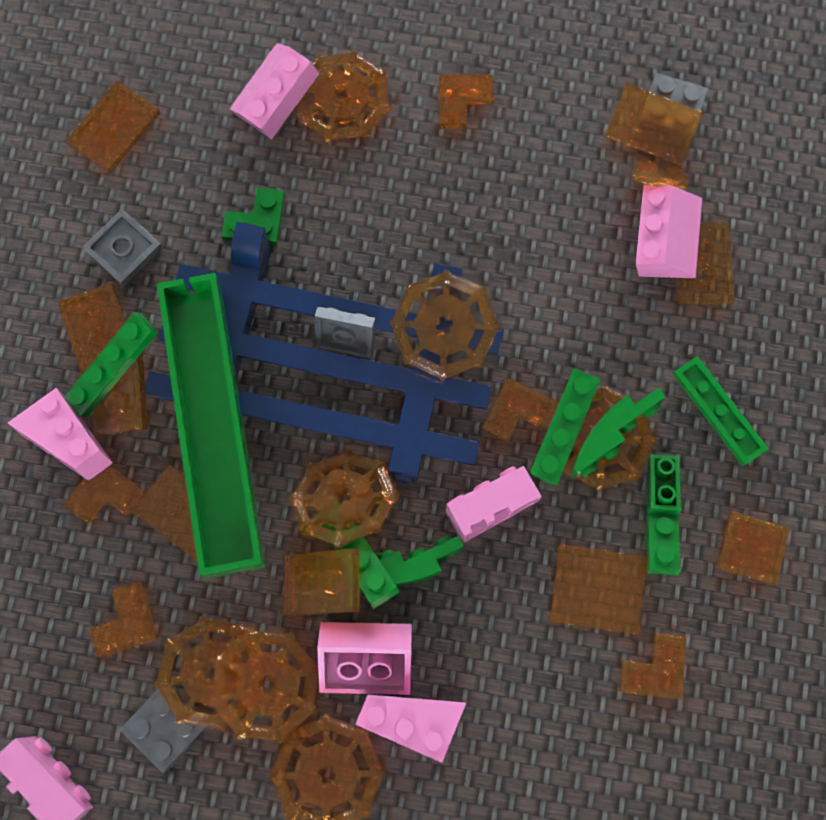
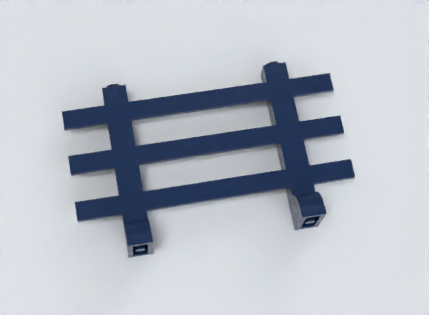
M236 222L231 247L232 267L230 274L180 264L176 280L184 279L189 290L194 291L189 277L216 273L222 287L236 381L242 358L406 393L399 425L238 390L242 416L393 448L388 472L390 476H394V481L404 484H410L411 480H418L423 455L474 466L479 442L429 431L436 399L486 410L491 386L441 376L448 345L498 355L503 334L501 331L453 322L461 290L462 268L434 263L425 313L420 315L263 282L272 248L265 228ZM258 304L315 316L317 307L335 308L342 312L361 313L368 317L375 318L376 330L419 338L412 369L249 335L256 306ZM162 325L159 339L165 341ZM149 371L143 393L174 401L170 375Z

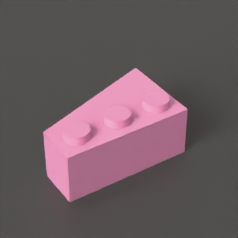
M57 388L8 422L23 437L39 446L42 450L88 481L112 464V461L83 419Z
M512 466L500 473V478L492 482L487 480L476 486L474 491L465 495H459L447 503L445 513L462 543L469 541L539 502L542 496L524 466L518 469Z
M367 695L355 725L442 763L466 703Z
M36 736L15 738L0 752V772L10 781L6 788L12 794L17 790L29 803L27 809L37 820H80L93 808L89 802L91 798L88 792L82 786H76L69 778L71 776L70 770L63 762H57L50 754L52 748L43 738H37Z

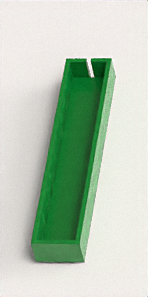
M216 273L189 277L190 284L195 291L190 294L184 279L157 283L199 575L205 579L266 568L222 287Z

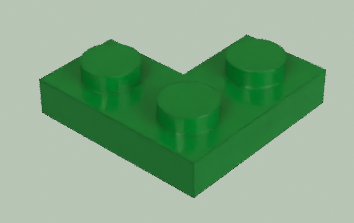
M256 188L253 213L225 211L221 236L223 241H232L236 222L264 227L270 245L278 246L285 199L284 190Z

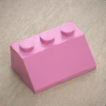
M277 43L232 104L230 110L272 140L319 73L311 61L292 48Z
M643 185L636 267L639 277L696 278L702 211L701 197L672 185Z
M321 622L317 646L319 693L410 695L412 624Z

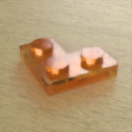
M493 74L439 75V129H466V104H493Z
M641 159V163L634 162L631 171L632 180L660 187V184L686 190L689 178L687 175H684V170L668 166V170L660 169L657 166L658 163Z
M507 378L482 431L508 443L520 418L547 430L559 402Z
M108 466L89 481L84 478L63 506L89 524L106 501L130 518L148 494L114 468Z
M142 581L112 590L119 619L90 628L97 658L158 640L146 590Z
M654 634L652 664L621 661L619 692L682 699L687 637Z

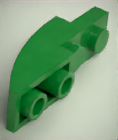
M659 388L636 404L629 395L625 396L600 419L583 443L574 461L570 473L573 479L580 474L583 478L587 477L598 468L596 463L605 457L609 461L622 452L620 446L625 441V438L620 432L626 435L639 425L636 421L645 415L649 419L662 409L660 404L666 396Z
M649 455L645 501V549H647V573L678 576L680 573V456Z
M447 535L434 542L436 547L425 551L422 547L407 555L409 559L406 561L403 560L399 551L393 553L391 549L377 555V558L396 586L399 587L424 581L441 574L442 570L438 562L462 551L464 546L459 536L452 538L451 535ZM351 574L344 576L348 585L358 586Z

